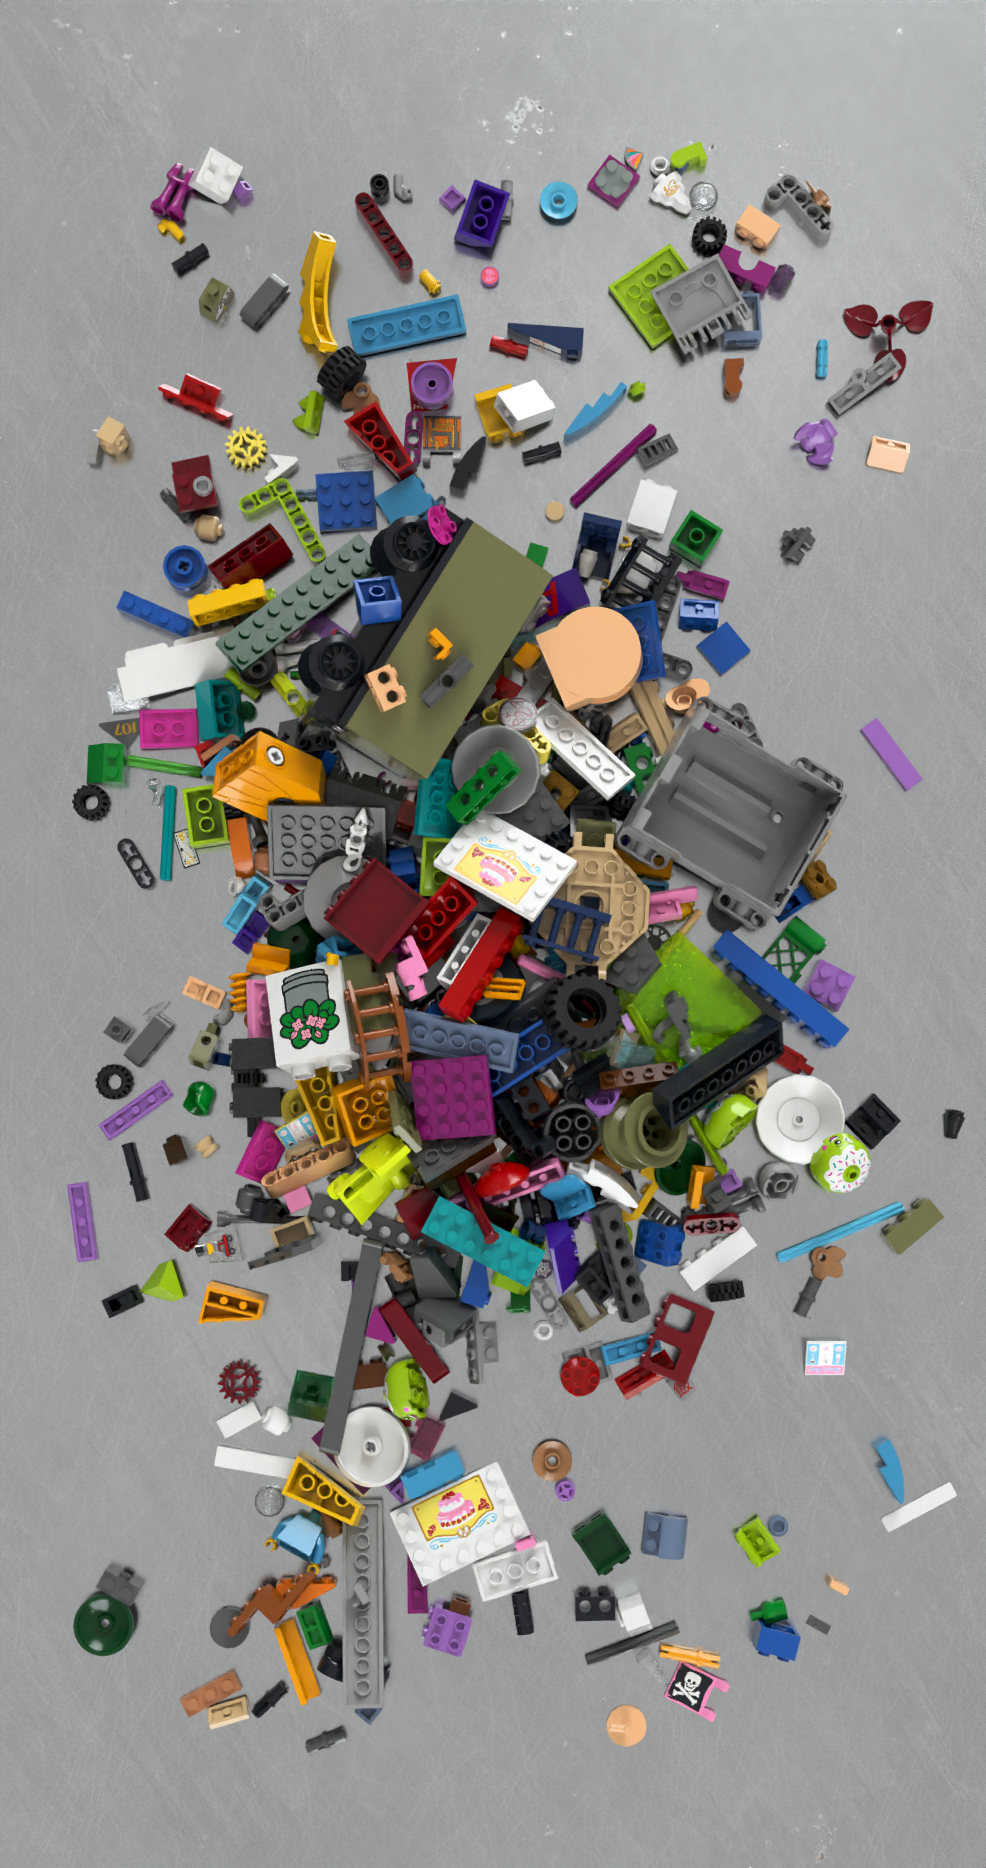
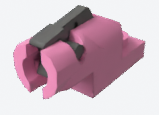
M411 935L401 940L402 951L409 958L395 964L397 973L395 976L396 983L409 1001L428 994L423 977L420 978V975L428 972V969Z

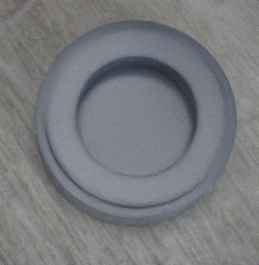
M776 1515L768 1521V1529L772 1535L780 1537L788 1531V1523L784 1517Z

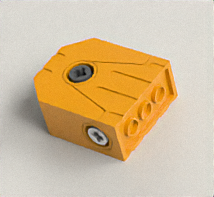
M259 731L255 736H252L243 745H240L216 764L212 797L268 822V803L325 804L326 773L322 760Z

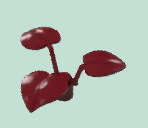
M920 300L905 304L899 312V317L903 322L888 314L876 323L878 319L877 311L874 307L866 304L844 309L845 322L855 335L868 336L872 332V327L876 328L878 326H881L883 333L888 334V350L880 351L875 357L874 364L891 352L902 368L887 380L894 381L899 378L906 367L904 351L902 349L892 350L891 334L896 330V323L900 325L906 324L907 328L913 332L924 330L931 320L933 302Z

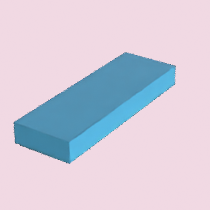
M655 1331L600 1346L604 1365L609 1366L640 1357L643 1352H647L649 1347L646 1344L650 1333L654 1334ZM657 1340L652 1353L662 1350L659 1340Z

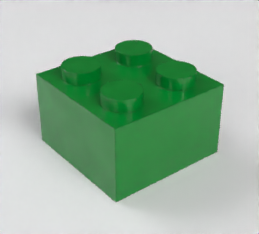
M690 510L670 541L669 548L702 567L721 537L723 529Z

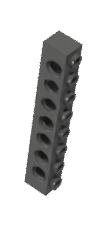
M315 1192L308 1215L312 1216L311 1220L321 1224L323 1221L330 1223L329 1227L341 1230V1227L348 1229V1234L359 1237L362 1234L367 1236L366 1239L384 1242V1247L396 1250V1247L403 1249V1254L411 1256L419 1240H425L428 1247H434L435 1250L437 1247H444L446 1255L442 1259L450 1270L457 1267L461 1253L426 1234L412 1240L404 1223L374 1212L367 1219L372 1223V1228L369 1231H365L362 1228V1225L354 1215L353 1222L346 1224L344 1222V1215L352 1213L342 1201L338 1199L333 1200L330 1196ZM328 1206L335 1209V1215L332 1218L328 1217L325 1213ZM383 1226L388 1227L391 1231L390 1236L387 1238L380 1234ZM401 1233H406L409 1236L407 1244L399 1242V1235Z

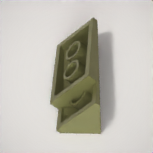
M366 953L341 957L345 988L349 980H351L353 990L380 985L379 973L372 972L371 958ZM380 993L356 997L358 1010L381 1006ZM347 1001L351 1031L353 1034L356 1032L350 1004L349 1001ZM381 1014L360 1018L363 1033L382 1029Z

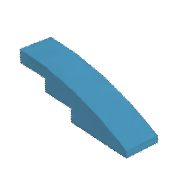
M620 382L611 396L603 393L593 407L586 403L564 433V440H570L598 422L626 393L627 385Z

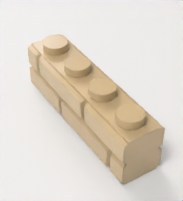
M650 680L636 683L629 691L641 719L648 728L647 732L658 757L664 754L675 733L673 729L675 723L672 716H667L665 711L667 705L664 698L660 699L657 693L660 691L657 682Z

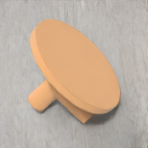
M619 1706L610 1713L607 1719V1732L616 1744L633 1746L640 1742L645 1735V1717L634 1706Z

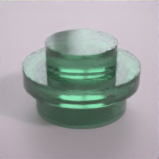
M248 701L238 704L237 714L241 719L250 720L254 717L256 712L254 704Z

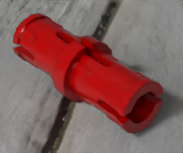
M492 335L489 347L505 351L506 354L512 353L526 358L529 348L528 345L514 342L511 338L508 340L496 335Z

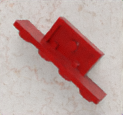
M185 374L180 390L166 384H162L158 388L159 391L163 392L164 396L180 399V403L187 406L193 405L202 413L207 414L209 412L220 421L229 420L233 416L232 413L216 407L222 388L190 374Z

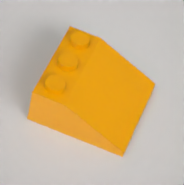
M392 1075L369 1080L368 1091H365L364 1084H360L359 1078L330 1088L346 1139L353 1147L392 1132L388 1092L393 1089L397 1091Z

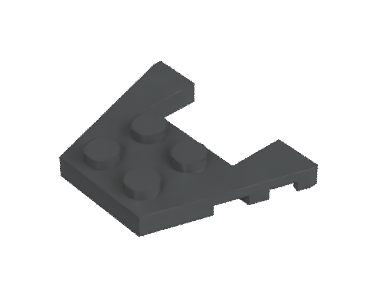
M645 933L625 949L609 969L606 970V983L637 995L662 966ZM586 966L581 972L586 973L587 976L590 974L597 976L598 966Z

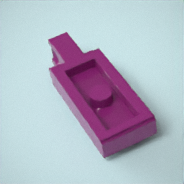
M688 570L687 574L680 571L676 573V577L680 579L681 583L684 584L683 587L687 588V590L721 600L725 599L729 580L696 570Z

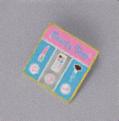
M308 1111L274 1130L286 1150L309 1139H315L320 1143Z

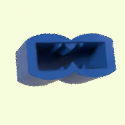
M413 846L391 849L390 856H387L388 867H391L390 871L406 884L417 883V864Z

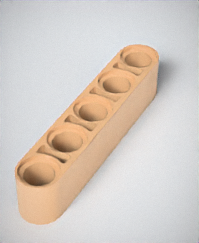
M339 1140L263 1176L261 1183L270 1198H278L352 1164L356 1159V1155L347 1140Z

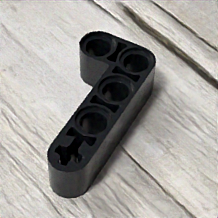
M502 1093L493 1098L495 1121L523 1165L531 1167L556 1151L557 1143L555 1139L547 1135L539 1140L529 1123L523 1118L520 1109L510 1094Z

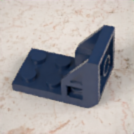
M584 512L572 569L577 568L579 573L580 553H582L583 549L598 552V560L590 577L609 580L622 521Z

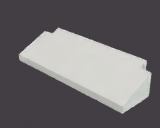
M207 632L177 639L174 641V646L169 648L167 644L160 643L128 651L124 658L125 667L117 668L116 674L125 703L195 686V684L206 680L225 679L224 675L231 667L234 670L236 669L215 645L219 640V636H216L214 632Z

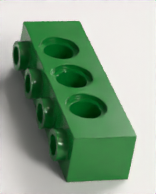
M646 742L623 749L626 765L636 775L633 782L638 797L645 787L643 780L650 778L657 766L656 764L653 765L651 760L653 752L650 746L647 747ZM640 760L645 761L647 768L639 769L637 762Z
M499 750L492 754L490 760L480 767L476 774L466 781L456 794L450 797L449 802L445 806L459 823L468 825L522 770L509 754Z

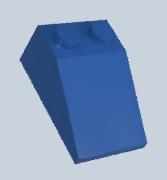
M473 1260L460 1301L483 1309L484 1304H489L492 1292H489L486 1266Z

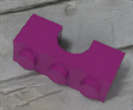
M724 244L719 257L733 282L739 286L745 285L755 293L765 294L776 267L759 260L755 268L744 270L738 262L741 251Z

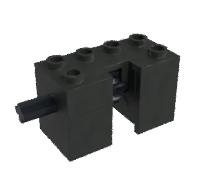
M273 1038L232 1039V1043H229V1055L232 1056L231 1075H234V1083L231 1084L233 1102H230L229 1110L230 1114H233V1118H247V1137L253 1136L259 1123V1117H282L280 1103L284 1096V1088L261 1087V1083H264V1073H261V1069L279 1068L276 1066Z

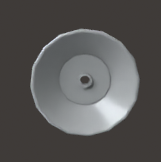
M503 725L481 726L467 734L457 746L451 764L453 783L458 791L466 781L476 774L480 767L490 760L492 754L499 750L509 754L522 771L482 810L491 815L510 813L525 805L535 792L540 776L538 755L531 742L516 729Z
M336 856L320 864L309 877L303 894L304 912L312 928L325 939L333 935L346 938L323 919L326 916L324 912L330 905L334 906L337 903V896L343 889L347 891L351 886L349 883L356 874L360 875L364 870L362 866L367 859L361 858L359 868L356 871L350 872L343 867V862L348 856ZM359 859L353 860L350 865H357Z

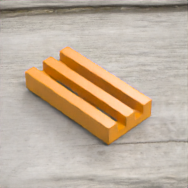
M493 977L490 984L485 987L487 991H484L483 995L485 998L520 1000L526 982L523 979ZM492 990H502L503 992H492ZM509 991H518L517 993H507Z

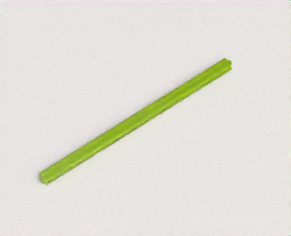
M634 1002L626 1005L624 1008L628 1010L627 1012L630 1014V1019L632 1018V1023L635 1022L636 1029H639L638 1031L641 1033V1038L643 1037V1042L647 1044V1048L653 1050L652 1057L654 1056L655 1063L667 1062ZM695 1114L688 1120L693 1124V1129L695 1133L697 1132V1137H700L702 1146L705 1145L704 1147L706 1148L704 1150H706L707 1154L709 1153L708 1156L713 1160L714 1167L718 1168L716 1171H718L719 1175L723 1176L729 1170L725 1166L726 1164H724L725 1162H723L724 1160H722L716 1147L706 1138L704 1126L700 1122L699 1116Z

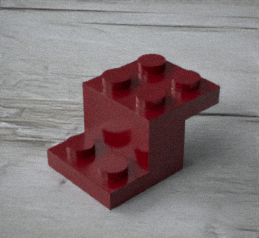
M209 455L171 462L173 469L172 478L180 513L218 506L217 491ZM206 476L211 480L213 490L210 495L201 497L195 493L193 482L197 477Z

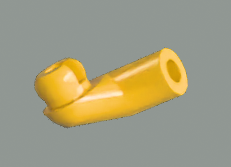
M162 219L157 224V228L161 233H164L166 230L171 231L177 240L185 235L174 221Z

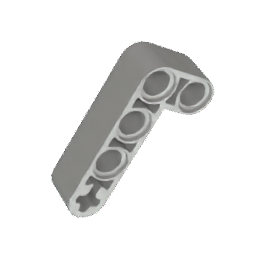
M786 174L767 189L764 198L765 207L773 210L786 202L818 240L825 241L829 239L834 228L833 221L813 200V197L795 176ZM784 184H790L792 188H785ZM774 195L777 197V200H771L769 196ZM801 198L804 200V202L799 203L796 201V199ZM812 212L816 217H810L808 213Z
M305 888L283 902H280L271 893H265L260 897L259 906L263 915L275 930H286L307 917L304 912L303 894Z

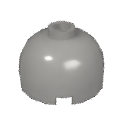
M779 1161L767 1165L760 1173L759 1185L767 1199L775 1202L784 1201L787 1199V1195L790 1193L794 1194L800 1182L796 1171L787 1163Z

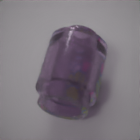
M788 264L778 266L770 281V289L778 294H783L784 291H787L795 276L793 267Z

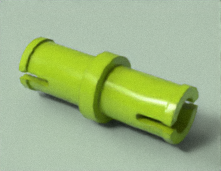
M233 667L224 675V677L237 686L236 689L242 690L253 701L261 693V690L255 686L245 684Z

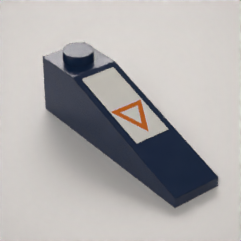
M508 323L507 333L558 354L567 355L568 358L582 356L584 328Z

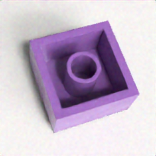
M819 959L803 991L821 1006L833 1012H838L855 976Z

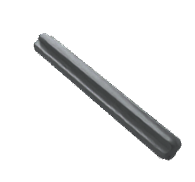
M676 1622L587 1655L585 1657L587 1665L592 1667L679 1634L680 1630Z

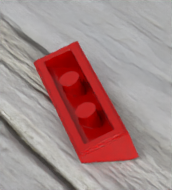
M666 1350L649 1359L650 1362L669 1370L675 1368ZM642 1364L614 1380L625 1399L628 1400L665 1377L646 1369L645 1371L641 1370Z

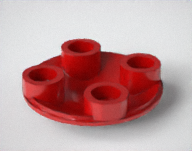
M582 1356L574 1357L564 1364L561 1370V1382L563 1387L574 1396H585L597 1388L600 1382V1372L597 1365L591 1359Z

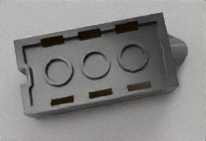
M496 1134L426 1140L422 1143L423 1150L418 1153L410 1150L407 1157L429 1192H432L495 1153L497 1148L493 1139Z

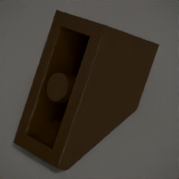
M175 1134L166 1138L167 1143L163 1144V1148L170 1166L177 1165L193 1157L183 1136L177 1137Z

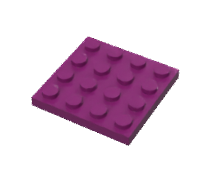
M488 1054L411 1061L416 1126L420 1133L421 1141L496 1134Z

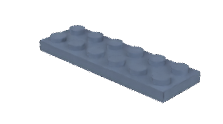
M407 1008L403 1010L410 1050L443 1058L488 1054L489 1068L509 1073L514 1072L520 1034L469 1022L462 1023L455 1019Z

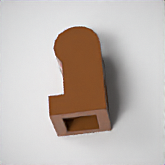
M744 358L724 360V391L730 398L737 397L741 392L742 381L739 379V371H743Z

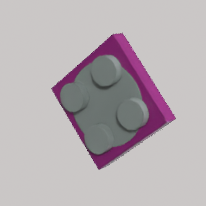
M609 154L589 181L587 187L618 208L638 182L640 175Z

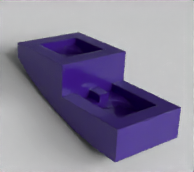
M256 910L232 942L246 954L252 950L253 944L259 941L270 926L264 915Z

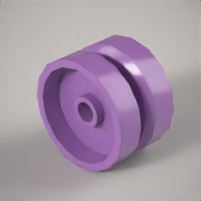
M427 362L417 367L412 374L411 387L417 404L424 409L436 410L449 403L454 389L452 375L445 366L437 362Z

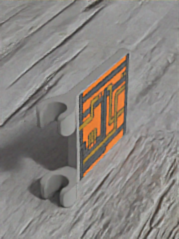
M423 416V466H430V453H453V466H458L461 461L462 416Z

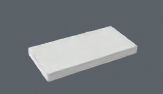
M547 1539L536 1542L535 1547L519 1552L514 1549L471 1563L482 1602L558 1579Z

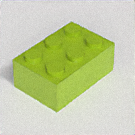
M213 784L182 789L189 842L192 849L230 843L227 827L228 819L225 816L223 801L212 797Z

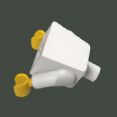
M627 536L623 537V541L627 542L626 545L619 543L620 549L625 550L615 574L631 549L632 543ZM641 551L636 562L654 572L656 564L653 562V558ZM632 568L626 576V579L644 589L653 583L650 578ZM603 579V580H602L603 583H608V586H609V584H610V581H609V580H607V579ZM623 585L617 591V593L621 594L635 593Z

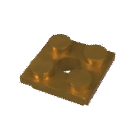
M555 769L543 782L551 795L554 790L560 789L561 797L555 801L563 812L580 793L575 786Z
M820 859L809 864L801 877L812 898L817 900L838 889L836 881L830 877L825 863Z

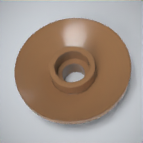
M548 1441L541 1444L535 1450L533 1467L539 1477L547 1481H558L569 1473L572 1466V1457L565 1445L557 1441ZM550 1457H555L556 1461L555 1463L551 1464L549 1463L548 1459Z

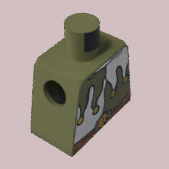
M212 277L199 298L200 314L217 323L232 298L234 291L228 285Z
M209 1023L206 1031H199L188 1056L191 1065L209 1071L214 1053L217 1051L220 1043L217 1036L220 1026ZM205 1042H210L209 1045H203Z

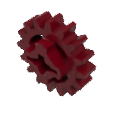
M241 1360L237 1361V1365L231 1362L229 1363L230 1369L225 1366L223 1368L225 1374H219V1377L223 1379L218 1382V1385L223 1386L219 1392L226 1393L224 1399L231 1397V1403L235 1399L238 1400V1404H241L243 1399L248 1403L250 1401L249 1396L255 1398L256 1394L254 1391L260 1390L256 1386L261 1383V1380L256 1378L260 1373H254L255 1366L253 1365L249 1368L248 1361L244 1365L241 1364ZM242 1369V1370H245V1372H244V1373H237L236 1371H233V1370ZM246 1376L243 1379L244 1381L242 1382L244 1386L239 1385L234 1389V1386L237 1383L236 1379L239 1380L240 1378ZM250 1376L252 1377L253 1382L252 1388L249 1385L248 1378ZM227 1377L229 1380H231V1387L229 1389L227 1386ZM236 1391H242V1392L245 1393V1394H244V1395H236V1394H234V1393H235Z

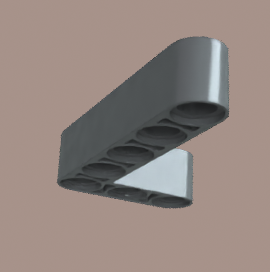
M673 576L670 582L675 583L677 589L670 590L666 587L656 604L658 618L663 619L665 623L659 626L661 642L681 588V581L676 576ZM663 600H667L670 602L671 606L669 608L662 607L661 602ZM663 652L664 660L670 663V667L665 668L666 676L678 680H687L693 670L692 664L685 659ZM685 666L688 669V673L681 674L678 668Z

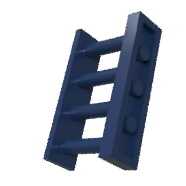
M552 897L535 921L532 922L529 935L523 934L521 936V939L525 940L524 944L533 947L536 944L582 957L581 961L593 964V961L597 962L600 958L593 954L601 926H604V923H610L612 915ZM547 906L555 908L556 914L548 941L536 938L544 909H547ZM569 912L574 914L575 920L567 947L555 944L563 915ZM585 917L592 919V923H594L586 953L574 949L582 921L585 920Z

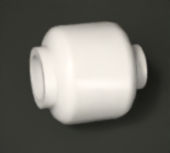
M277 1406L267 1408L261 1418L263 1428L277 1436L283 1432H288L292 1424L290 1422V1414Z

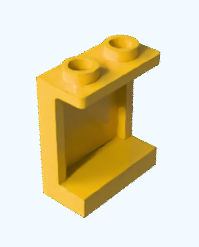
M511 383L474 395L488 443H499L509 436L515 438L522 435V432L525 431L513 433L494 407L497 393L512 388Z

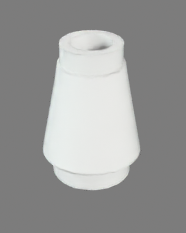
M583 549L582 553H580L579 576L590 578L598 560V552Z

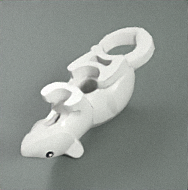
M364 807L355 817V823L350 827V837L346 841V854L348 857L344 860L343 867L350 872L356 871L361 865L362 854L366 846V825H369V820ZM358 858L357 865L351 866L350 863Z

